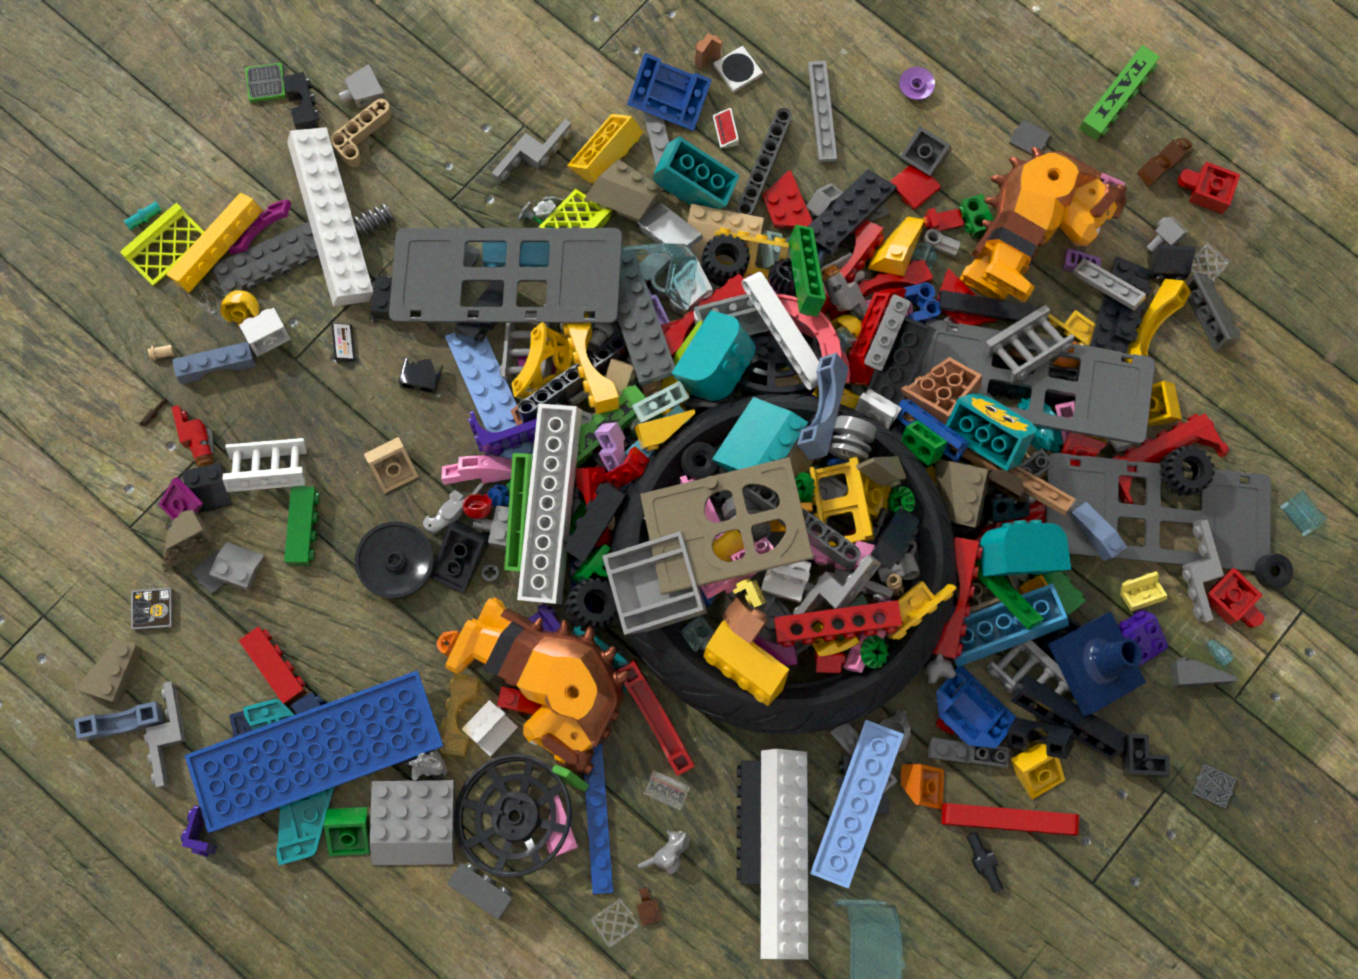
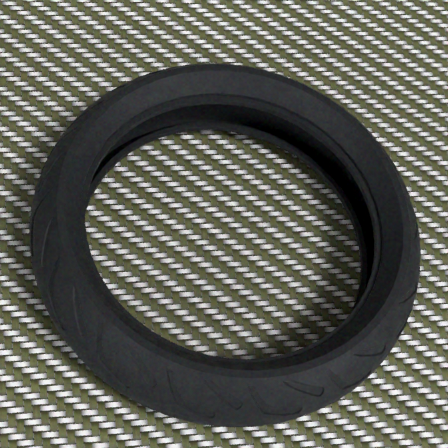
M798 394L755 395L722 403L687 421L665 440L662 445L660 444L659 449L652 452L648 457L649 461L643 474L629 484L626 491L628 494L617 514L611 553L650 541L640 494L681 484L680 477L685 475L688 480L693 479L682 468L681 459L685 450L694 443L703 442L711 445L718 451L753 397L793 412L807 421V426L810 425L813 415L817 413L819 398ZM840 404L837 417H856L876 426L877 431L874 441L867 444L871 447L870 453H867L869 455L868 460L875 457L898 456L907 478L900 481L901 485L899 486L907 487L913 493L915 506L911 514L920 520L917 525L919 530L914 536L917 549L913 555L920 575L914 579L906 580L904 594L920 581L925 583L933 595H936L948 584L956 587L957 565L953 530L944 501L934 481L915 454L893 433L870 417ZM840 410H845V411H849V412H848V414H846V413H844V412H842V411H840ZM828 452V456L834 459L837 458ZM696 456L695 464L699 467L704 466L706 463L703 456ZM897 499L899 502L898 506H902L901 499ZM955 590L952 592V597L946 601L942 600L937 604L938 608L934 612L926 613L918 625L909 627L904 637L899 640L886 637L885 644L889 646L887 652L890 655L886 657L887 662L882 664L881 668L874 669L865 665L862 673L846 670L819 681L785 684L783 691L769 706L757 701L754 695L740 688L738 683L726 677L717 667L710 665L704 658V653L689 640L677 623L647 632L629 634L628 637L638 655L657 679L675 696L706 716L740 729L759 733H813L850 723L871 713L895 697L914 679L932 655L942 636L943 628L948 621ZM878 650L873 652L876 655L879 654Z

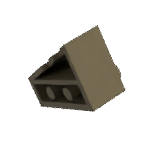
M116 639L75 689L119 705L142 648Z

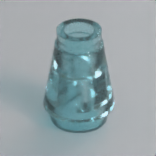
M1215 638L1205 645L1216 663L1222 667H1225L1235 658L1232 655L1233 652Z

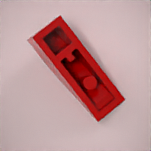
M501 686L497 704L498 709L533 716L542 706L527 699L521 690Z

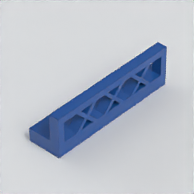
M902 399L898 405L902 410L896 419L905 426L917 420L947 441L943 453L953 461L958 462L970 442L912 400ZM906 412L914 417V421L909 422L903 418ZM949 444L959 449L956 455L950 452Z

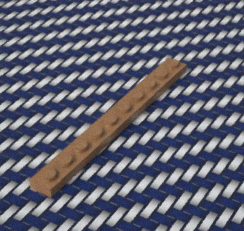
M906 412L903 418L909 422L914 421V417ZM949 444L950 450L957 453L959 449ZM969 447L962 454V457L979 467L991 469V471L1004 470ZM1017 466L1008 470L1009 473L1022 480L1026 494L1065 516L1075 504V498L1025 469Z

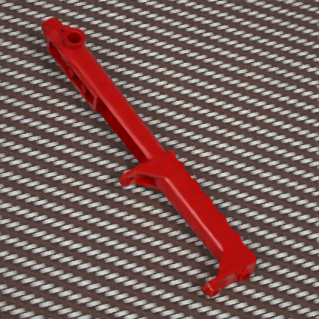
M1196 413L1187 418L1188 422L1185 424L1181 421L1172 426L1173 430L1169 432L1164 430L1156 435V439L1152 440L1149 438L1141 444V447L1136 449L1133 446L1125 451L1126 455L1120 457L1118 454L1111 459L1159 463L1163 461V458L1169 452L1182 446L1192 445L1193 443L1214 448L1218 456L1223 458L1227 456L1229 448L1220 439L1214 428L1213 421L1208 418L1206 413L1200 416ZM1127 466V472H1136V466ZM1119 476L1118 496L1123 503L1133 504V499L1129 494L1132 477ZM1037 500L1029 504V516L994 522L980 529L978 537L973 540L980 543L982 536L988 530L1000 528L1004 523H1014V521L1026 520L1029 524L1032 520H1042V523H1045L1046 505Z

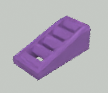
M1067 249L1064 253L1062 270L1073 272L1078 266V260L1082 261L1084 258L1090 262H1095V265L1100 267L1101 258L1077 250Z

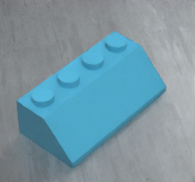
M482 242L483 266L504 267L506 265L507 243ZM522 243L520 267H547L549 265L550 243Z

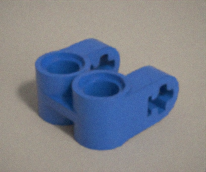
M922 283L904 287L907 290L904 299L913 301L919 308V311L911 313L906 317L926 324L927 320L937 318L941 310H939V302L934 298L935 289L931 284Z

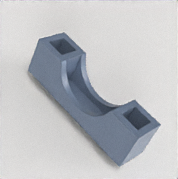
M248 341L172 359L176 378L181 384L201 380L203 375L215 370L234 369L239 371L256 367L254 352Z
M157 702L137 705L130 710L119 713L76 718L74 722L77 739L85 742L164 724L162 705Z

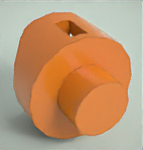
M458 631L443 632L438 638L437 648L448 658L460 633Z

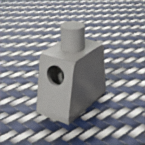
M369 64L345 79L347 90L339 93L343 104L353 100L357 108L369 106L378 99H385L384 93Z

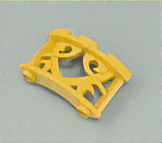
M543 322L531 331V346L527 361L518 377L512 382L513 394L516 398H527L573 366L572 353L574 351L568 347V337L546 327V324ZM552 355L553 363L557 368L556 373L549 375L543 380L541 363ZM527 388H535L532 392L525 391Z

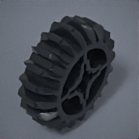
M787 257L786 260L780 259V261H775L771 265L768 274V281L773 291H777L778 294L797 297L791 259Z

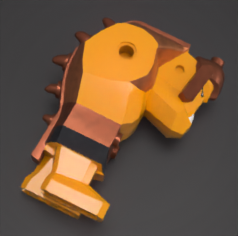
M1032 147L1033 157L1030 160L1022 161L1017 157H1010L1009 161L1013 166L1012 170L1008 174H997L990 178L1000 188L998 195L987 197L984 200L986 204L992 205V208L995 209L994 221H982V225L986 228L987 232L972 253V256L976 259L965 268L960 280L968 287L988 298L1005 300L1007 295L1010 294L1018 300L1026 302L1035 287L1023 275L1029 270L1031 260H1033L1038 252L1036 248H1041L1042 245L1047 243L1059 227L1076 246H1089L1098 236L1100 227L1106 220H1111V218L1117 219L1121 215L1126 204L1125 192L1127 188L1122 184L1114 186L1108 182L1103 183L1099 180L1101 172L1062 151L1043 153L1039 148Z
M493 597V600L489 598L478 620L473 618L472 621L468 620L465 623L446 662L445 668L459 674L474 659H477L485 664L484 670L505 679V682L509 685H517L527 699L542 705L523 725L524 737L529 743L540 745L554 754L556 765L566 768L576 775L584 773L589 776L594 768V765L590 763L595 753L593 747H597L604 740L608 739L612 731L610 727L620 715L619 709L624 700L622 684L628 679L629 671L626 670L620 673L615 671L612 659L615 657L616 648L611 646L606 651L602 650L594 640L595 633L591 626L587 627L584 635L578 636L571 634L572 631H569L568 622L563 620L560 629H557L556 632L546 631L542 626V618L532 622L526 616L520 615L511 608L506 609L503 601Z

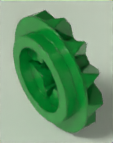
M801 472L795 477L800 502L809 503L812 502V497L815 496V480L812 479L811 474Z
M904 486L894 487L888 493L889 499L886 501L889 503V507L887 509L893 515L900 507L898 506L899 502L897 499H901V507L911 514L915 506L913 493Z
M873 635L863 641L860 654L863 663L867 667L881 668L882 664L887 662L886 657L890 654L887 652L889 646L885 644L884 638ZM876 649L878 650L879 654L876 655L873 652H871V650Z

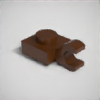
M647 887L639 889L642 904L637 905L642 926L662 920L657 900L650 901Z

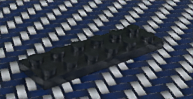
M867 169L808 226L814 230L816 247L832 255L897 191V186Z

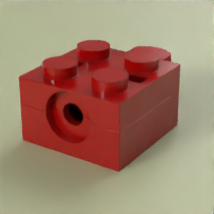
M1205 162L1199 173L1189 169L1183 170L1177 182L1179 186L1192 190L1188 202L1223 214L1231 204L1241 174Z
M1235 568L1226 572L1206 592L1209 606L1229 626L1239 619L1249 628H1255L1263 623L1264 615L1254 606L1263 594Z

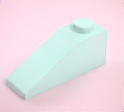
M678 381L632 405L642 423L687 400L689 397L681 381Z

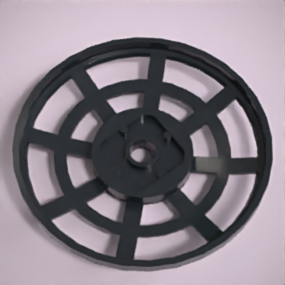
M771 331L765 332L767 336H750L755 344V354L745 370L767 377V386L740 378L736 387L758 395L802 394L809 391L804 383L783 387L775 386V378H785L794 375L799 377ZM802 334L807 344H810L812 339ZM756 364L762 368H766L767 371L755 368L751 365ZM787 366L791 369L788 371L775 372V369H782Z
M508 754L484 763L467 779L456 802L454 826L461 849L475 866L495 876L506 878L521 877L541 869L558 854L570 830L572 806L564 781L559 775L553 773L551 766L529 755ZM508 762H525L524 774H510L500 778L494 768ZM533 764L548 771L558 784L548 790L541 781L532 777ZM487 772L493 783L483 792L479 802L467 799L474 784ZM522 780L520 792H508L504 785L510 781ZM530 783L536 785L544 795L536 800L527 795ZM497 788L501 797L494 806L485 804L490 794ZM561 791L565 797L567 807L565 825L555 823L556 807L553 798ZM547 802L550 807V821L540 819L539 807ZM464 807L476 810L475 826L478 835L466 840L463 828ZM519 811V820L513 822L511 820L512 813ZM483 812L491 814L493 826L486 831L483 830L482 826ZM537 827L547 829L543 838L535 845L531 835ZM553 831L563 833L556 848L542 861L538 850L547 843ZM498 834L506 839L502 851L494 847L488 838ZM524 840L527 851L510 853L514 841ZM482 842L491 853L499 856L495 868L482 862L473 853L471 847ZM531 856L534 866L529 869L512 872L502 871L507 859L514 860Z

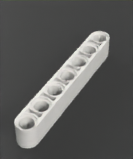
M757 272L743 279L742 286L804 385L809 390L819 386L816 373L819 361L761 272Z

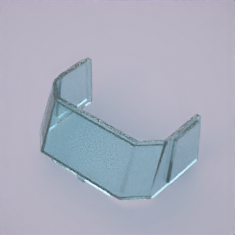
M661 243L622 247V253H635V255H660V253H667L671 260L665 294L683 309H689L698 260L686 244Z
M838 899L835 902V906L847 907L850 918V979H902V969H905V961H902V933H900V920L896 905H888L886 901Z

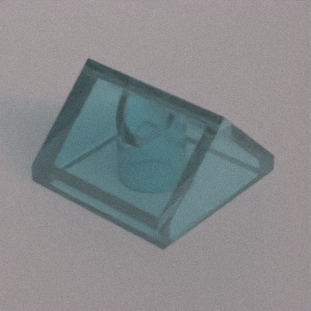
M1301 490L1280 506L1303 536L1316 530L1327 520L1304 490Z

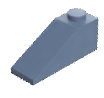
M1087 502L1070 512L1103 561L1113 558L1127 548L1116 530Z

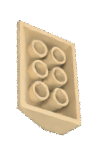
M691 204L687 223L699 231L703 238L685 251L682 256L687 261L691 258H697L701 265L705 245H707L710 239L713 240L715 231L720 230V227L729 228L733 233H738V230L749 232V236L756 237L757 234H761L764 218ZM719 255L721 261L735 263L731 257Z

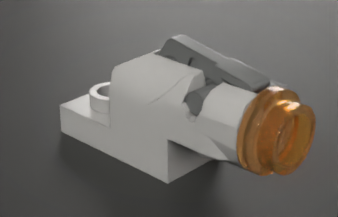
M835 265L824 268L821 271L823 274L822 281L828 292L831 304L836 305L839 312L850 310L852 316L863 320L868 305L857 282L847 284L839 268H836Z

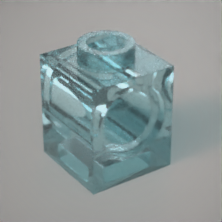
M703 615L688 623L680 633L695 652L700 648L705 650L715 632Z

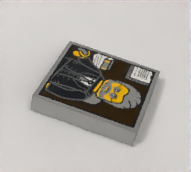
M172 588L131 591L132 630L173 628Z

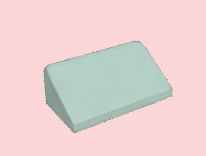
M771 231L763 233V235L768 236L767 239L783 238L782 233ZM760 243L763 268L770 270L771 265L779 259L780 246Z

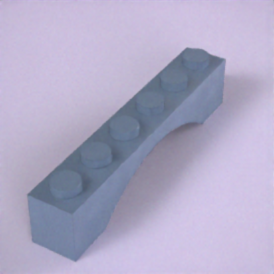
M837 353L821 357L816 371L819 384L818 410L813 422L800 432L797 445L810 460L828 455L849 369Z

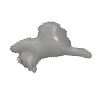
M941 654L937 656L931 655L926 662L927 665H924L922 668L923 672L928 675L927 682L929 684L937 683V680L941 677L951 679L956 675L951 662Z
M667 830L669 836L668 843L654 857L639 863L637 867L646 868L655 864L668 874L677 872L681 866L679 855L687 850L691 841L687 837L688 834L682 831Z

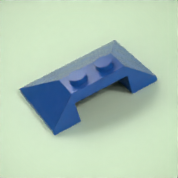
M644 53L627 105L694 131L712 79L697 73L690 74L661 62L662 59Z
M963 666L957 667L955 677L947 679L936 691L939 717L968 745L996 748L1007 735V731L1016 716Z

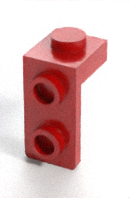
M935 208L927 210L923 217L927 230L934 228L941 232L964 225L959 209L936 213Z
M635 446L630 449L624 463L607 472L604 478L620 488L643 474L649 458Z

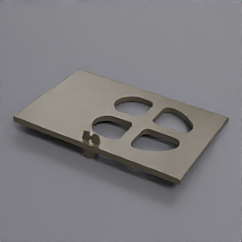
M790 457L640 494L650 541L681 531L697 586L814 559ZM747 485H761L773 490L780 498L779 506L772 510L749 514L743 495L744 487ZM730 491L733 495L736 517L718 523L708 520L705 515V505L709 497L718 492ZM774 520L784 521L786 532L779 544L767 553H757L752 535V527ZM739 530L745 549L744 557L731 562L722 561L713 551L714 539L721 533ZM678 537L652 545L653 557L681 548ZM683 553L655 561L661 595L693 588Z

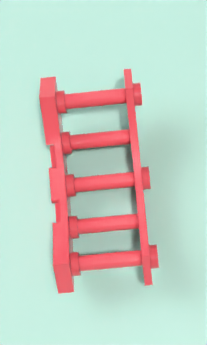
M776 294L800 333L810 338L816 336L819 341L822 357L837 353L849 368L846 351L826 316L821 311L818 317L799 313L796 297ZM848 369L845 384H850V369Z

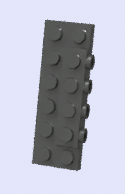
M308 221L248 248L246 252L237 253L217 262L212 269L225 296L236 290H254L260 284L269 283L282 274H289L293 269L304 267L309 262L319 258L310 222Z

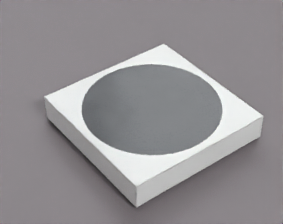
M743 46L713 63V67L733 93L763 75L761 69Z

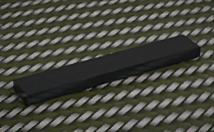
M941 290L939 293V310L1018 322L1041 308V306Z

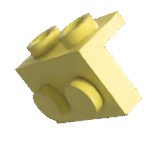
M1157 571L1146 573L1141 577L1129 579L1122 583L1120 595L1131 612L1167 600V594L1158 582L1159 574Z

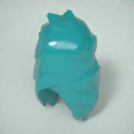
M1022 398L1021 403L1018 404V409L1028 410L1030 398L1028 400ZM1044 402L1043 412L1045 414L1055 415L1051 411V407L1046 405V403ZM1035 426L1037 431L1030 445L1037 450L1043 448L1046 452L1051 450L1054 453H1059V444H1063L1062 431Z

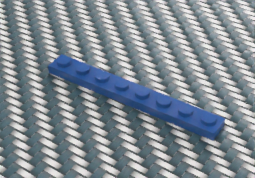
M601 743L597 747H593L595 753L590 762L594 765L592 772L589 776L584 774L585 783L589 785L585 793L593 894L613 893Z

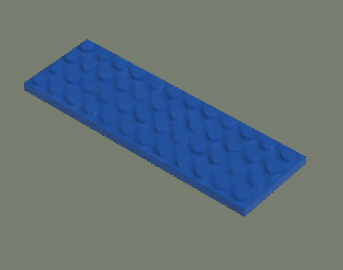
M417 670L184 756L208 833H213L418 757L420 753L426 754L444 747Z

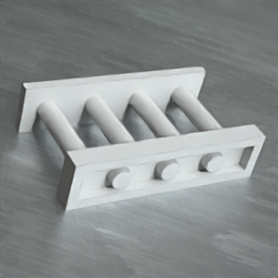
M304 438L226 445L229 459L233 460L232 473L223 474V482L227 492L305 485L306 479L303 468L298 467L299 454H307ZM291 455L290 468L279 469L280 456ZM272 457L270 470H259L260 458ZM252 458L251 471L240 472L241 459Z

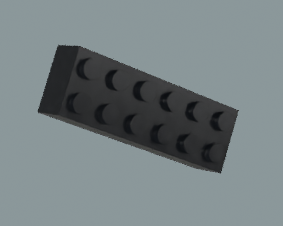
M905 316L881 371L875 369L866 392L871 389L896 405H899L902 399H907L901 392V388L905 385L909 386L915 381L936 329ZM897 419L892 423L889 431L894 429Z

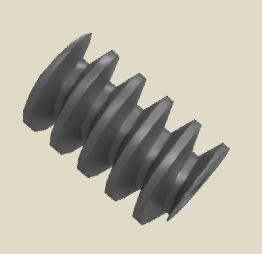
M381 203V210L375 206L373 207L374 213L367 210V216L360 213L361 219L356 216L353 217L354 224L362 239L363 232L367 236H369L370 229L376 233V226L382 230V223L386 226H389V220L396 223L388 206L386 207Z

